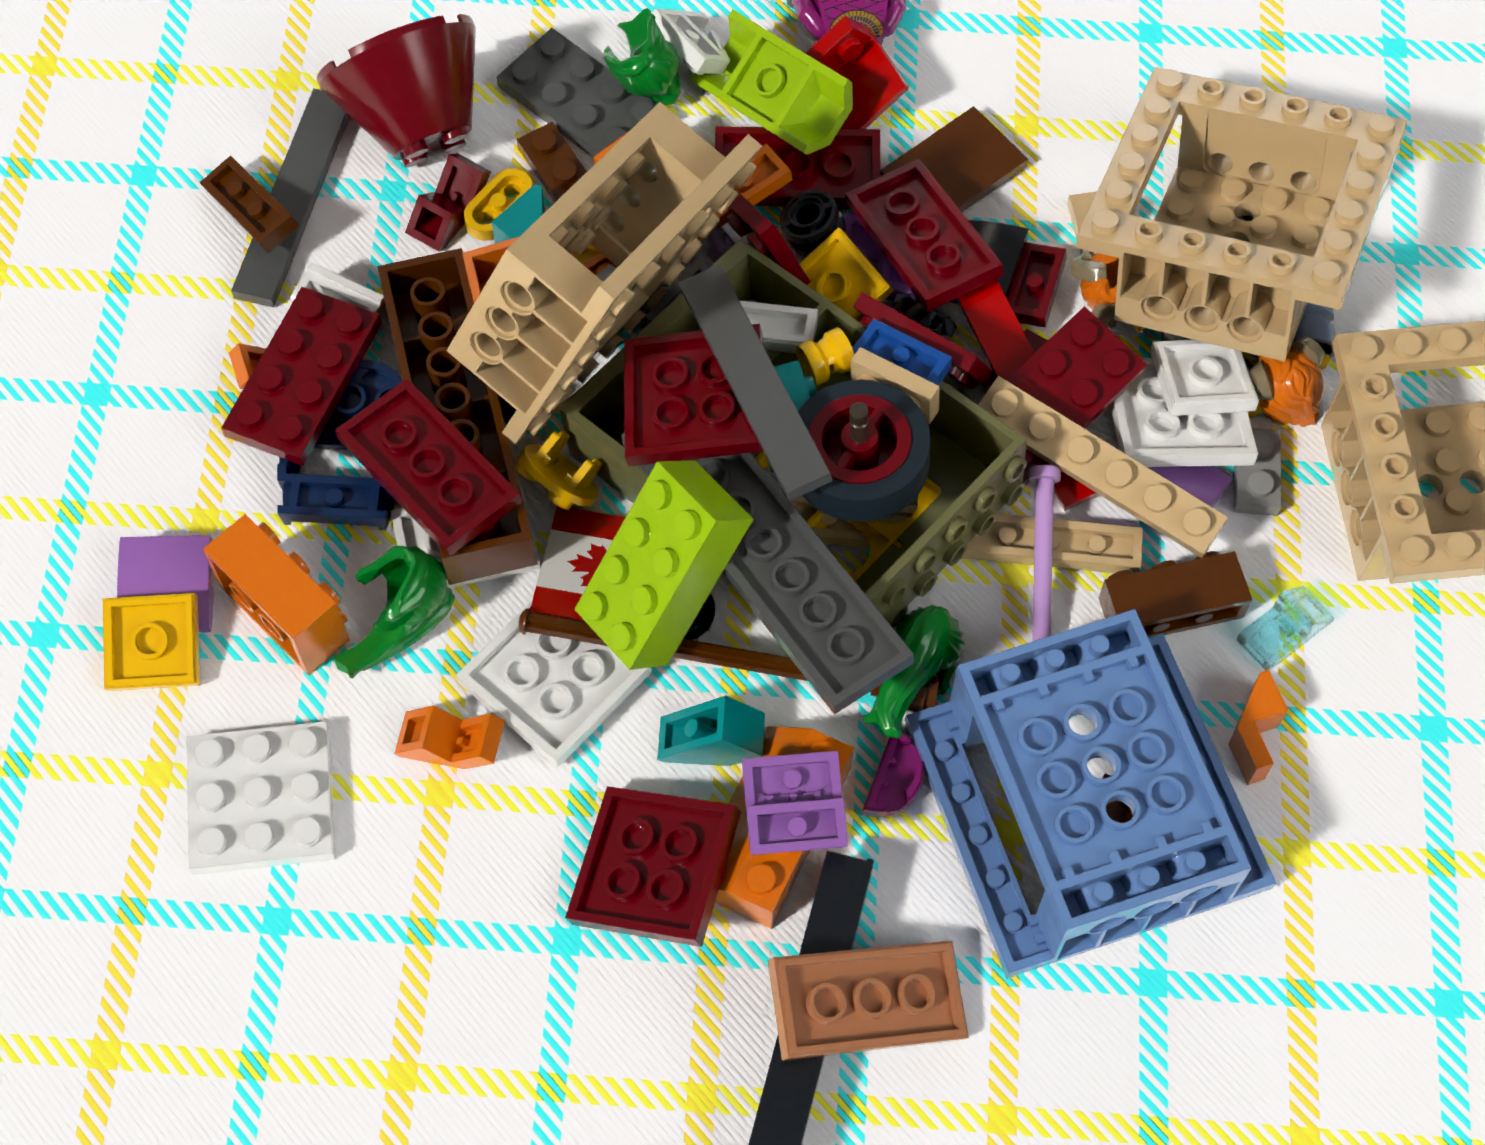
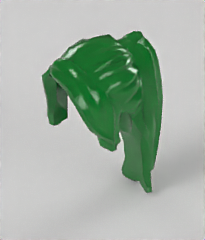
M646 8L633 20L617 25L626 35L631 52L630 57L620 61L614 55L611 48L607 46L604 49L605 55L603 59L611 74L620 81V84L623 85L627 93L645 98L651 97L655 103L661 102L665 106L676 104L681 94L677 51L671 42L665 40L655 21L656 17L651 13V10Z
M394 546L377 560L358 570L355 578L357 582H361L364 585L383 574L387 580L386 608L373 624L374 628L369 635L355 647L341 652L334 657L338 670L348 674L349 678L353 679L359 672L365 671L393 657L421 640L448 615L454 603L455 595L452 593V589L447 587L444 566L432 555L425 553L416 546Z
M933 604L925 608L918 607L917 610H911L910 613L905 614L902 620L897 623L895 632L914 654V663L881 685L872 710L863 719L868 724H879L886 737L898 739L902 736V721L909 705L920 688L931 680L939 670H942L939 693L945 694L947 689L950 688L949 683L957 665L961 661L960 655L963 652L962 648L965 646V642L962 639L964 633L959 629L958 620L951 617L946 608L934 606Z

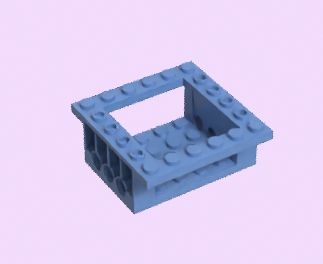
M1135 609L957 665L950 701L908 714L905 717L906 727L921 760L924 762L925 775L1006 979L1271 890L1276 885L1275 878L1164 634L1148 638ZM1076 715L1086 716L1094 723L1095 731L1088 735L1077 734L1070 728L1068 720ZM982 743L986 745L1045 889L1037 912L1034 915H1031L964 749ZM1094 758H1103L1112 765L1114 774L1104 779L1097 778L1089 772L1087 762ZM1115 801L1123 802L1129 806L1133 817L1125 823L1116 822L1108 816L1106 806Z

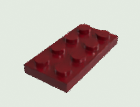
M715 126V149L724 157L749 134L760 145L768 144L791 170L793 179L791 182L754 206H785L790 199L799 193L808 190H822L833 197L838 207H848L845 198L846 192L881 176L880 129H840L829 146L806 155L764 127Z
M920 159L914 160L845 193L846 204L927 312L1004 276L1002 262Z
M301 287L222 425L221 430L224 436L304 466L382 324L380 315Z
M1084 306L1006 381L1086 429L1147 371L1148 365ZM1027 449L1025 453L1027 465L1023 476L1025 486L1030 482V467L1049 464Z
M405 379L335 429L338 440L449 557L522 503L520 493L408 379Z

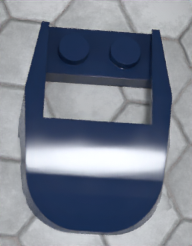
M362 360L314 448L348 450L338 440L335 429L400 384L402 379L398 373L383 363ZM279 457L277 481L282 489L283 505H277V513L284 525H291V522L378 526L379 530H387L391 518L390 511L394 509L396 500L375 478L301 474L302 465Z

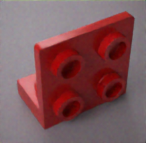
M844 16L806 52L810 57L852 82L853 109L840 129H866L909 89L908 84L872 30L847 16Z

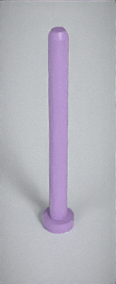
M1036 465L1029 468V481L1036 483L1032 641L1051 636L1054 484L1061 481V469L1052 465Z

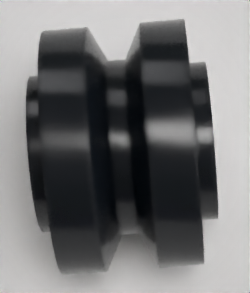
M808 190L797 194L787 202L780 215L782 230L796 253L803 257H807L838 227L845 233L847 230L846 221L833 197L822 190Z

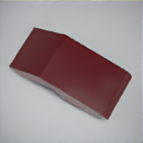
M459 153L449 154L436 191L418 195L405 233L438 252L443 251L464 226V210L468 203L486 186L491 171Z

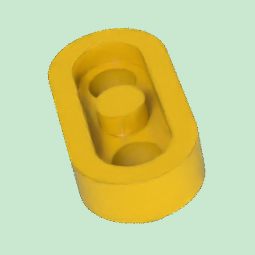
M516 168L505 169L497 173L468 203L464 210L465 225L468 233L478 240H493L492 223H481L484 221L492 222L533 186L530 176ZM511 193H517V194H519V195L516 196V197H508V196H507V195H509V194H511Z

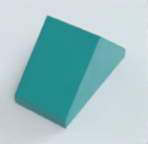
M533 185L491 222L495 243L521 236L545 213L542 185Z

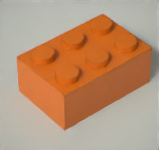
M244 514L205 546L203 551L220 588L309 676L350 641L344 625L348 619L337 606L341 600L325 581L317 584L308 575L311 571L298 554L292 551L287 555L278 546L281 543L280 539L266 523L262 522L257 526Z

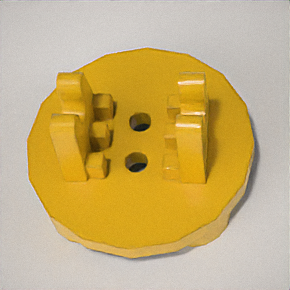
M562 430L560 433L554 431L543 446L536 444L526 445L519 454L520 459L516 463L515 468L525 478L537 481L548 489V498L557 506L569 510L573 504L589 507L599 497L598 489L592 481L603 464L597 458H594L592 461L587 459L579 468L565 458L560 452L570 438V435Z

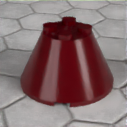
M459 14L457 15L459 22L446 23L443 15L431 17L372 37L348 49L351 58L336 67L334 60L327 63L319 71L316 78L320 89L395 160H402L405 168L426 161L428 153L441 148L443 153L456 151L467 144L464 138L472 130L476 26L473 19L468 15Z

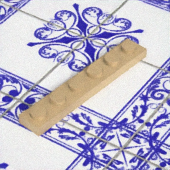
M1000 376L996 378L978 404L982 409L1027 439L1026 449L1052 466L1059 467L1068 476L1200 558L1204 557L1228 520L1226 515Z

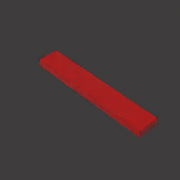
M997 279L956 298L995 377L1000 376L1007 380L1035 352ZM1062 471L1061 481L1054 484V492L1064 511L1099 496V494Z

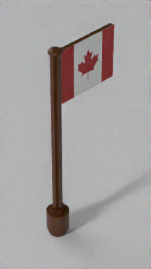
M559 506L556 507L531 607L524 609L519 616L518 628L523 635L530 632L607 646L574 609L626 517L576 508L566 510ZM688 639L681 641L673 655V658L808 681L790 657ZM934 674L931 680L920 688L906 712L915 713L935 707L939 675ZM881 685L870 691V696L877 697Z

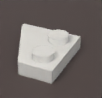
M654 9L652 14L656 17L655 21L665 40L674 45L677 53L684 59L683 64L686 68L699 75L704 73L723 74L731 60L726 51L721 47V41L717 34L712 31L707 34L705 26L709 18L704 12Z

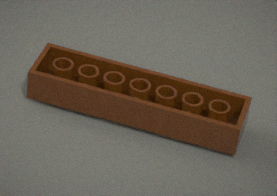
M462 248L377 266L402 382L408 379L503 475L521 496V504L450 557L439 546L449 585L538 565L509 440L502 433L505 423L498 394L446 351L474 305Z

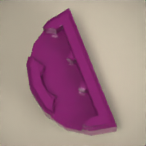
M902 732V736L898 739L889 737L865 801L862 815L880 818L898 814L911 805L920 792L925 765L917 748L912 743L913 740L904 732Z

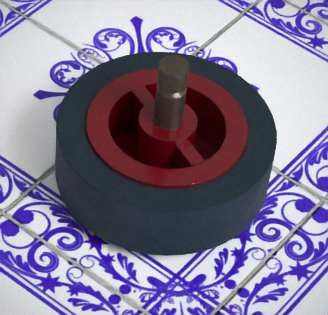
M871 380L844 381L820 390L810 397L799 409L798 413L832 477V482L802 495L813 507L824 514L841 520L855 522L873 521L897 513L909 505L920 493L927 480L930 467V430L922 410L904 392L888 384Z

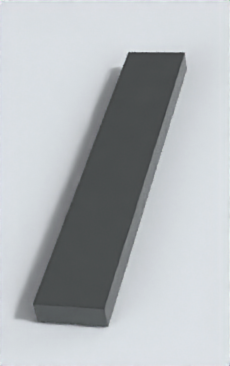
M313 88L270 193L293 216L300 226L269 253L252 238L231 289L234 299L273 308L276 304L350 117L322 90Z
M718 264L678 282L696 322L788 501L832 482L830 471L721 265Z

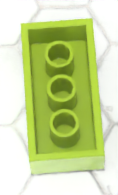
M695 460L657 461L574 610L629 670L667 666L751 525L753 518Z

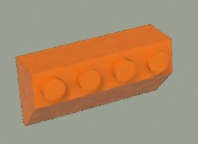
M767 727L764 733L762 757L838 751L842 788L852 767L854 747L812 728ZM742 776L728 803L736 805L741 811V815L715 903L772 929L810 850L760 855L750 854Z

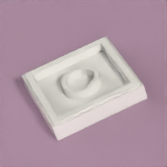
M1193 339L1152 342L1150 354L1170 416L1256 411L1259 399L1242 351Z

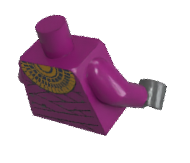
M786 0L787 5L795 10L798 19L813 39L817 41L844 16H847L869 27L882 45L884 37L894 34L906 11V0Z

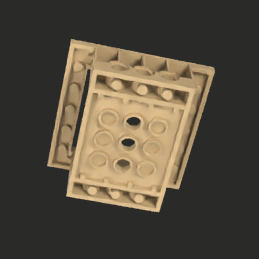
M1154 67L1078 231L1076 248L1119 258L1115 321L1285 362L1307 303L1341 310L1402 143L1407 120L1391 117L1386 114L1348 108L1343 105L1306 99L1300 96L1263 90L1258 87H1249L1220 81L1215 78H1206L1172 69ZM1178 114L1183 115L1178 165L1154 220L1134 216ZM1251 216L1254 219L1252 221H1244L1238 217Z
M659 102L506 249L446 351L516 409V412L502 431L513 443L516 444L527 432L535 436L550 419V413L555 408L559 410V407L574 394L576 389L571 385L576 380L584 384L600 365L596 359L600 355L608 359L623 341V338L619 335L624 330L631 334L646 317V314L643 312L646 306L650 309L655 308L669 292L664 285L670 287L685 270V267L680 262L688 263L703 243L697 238L700 236L704 239L720 221V218L715 213L719 212L722 214L737 197L738 192L733 187L736 185L741 188L756 170L757 166L751 161L762 145L749 134L724 157L665 105ZM591 244L616 265L617 268L603 282L571 254L575 251L580 255ZM635 284H637L633 291L630 290Z
M1485 321L1336 334L1332 341V347L1341 383L1321 423V428L1357 580L1366 581L1389 578L1390 584L1485 575V402L1400 410L1391 373L1485 365ZM1464 478L1475 480L1480 485L1482 492L1477 494L1469 493L1463 489L1460 480ZM1427 482L1432 484L1437 489L1439 496L1434 498L1421 494L1419 483Z

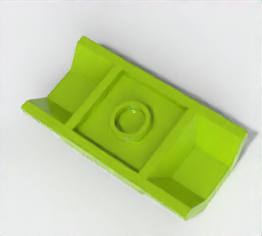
M732 9L728 16L730 38L723 48L731 60L723 74L704 73L699 75L693 73L690 81L806 155L829 146L853 109L852 82Z

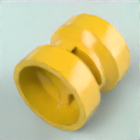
M838 327L825 332L823 338L817 343L807 340L796 346V355L805 377H813L815 387L827 382L830 373L839 372L845 374L851 371V359L855 354L848 338Z

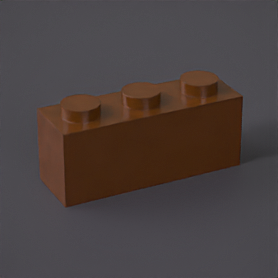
M1218 551L1206 552L1203 558L1197 556L1194 560L1178 564L1173 560L1164 561L1156 564L1150 570L1136 573L1132 570L1116 572L1104 580L1098 598L1105 618L1135 609L1148 638L1162 633L1169 635L1244 618L1252 601L1235 551L1220 554Z

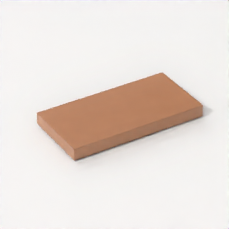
M953 941L773 957L767 960L782 1061L952 1042L969 1038Z

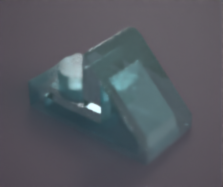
M1300 586L1282 591L1274 606L1239 632L1236 640L1264 670L1269 669L1270 671L1331 624L1335 617L1305 586Z

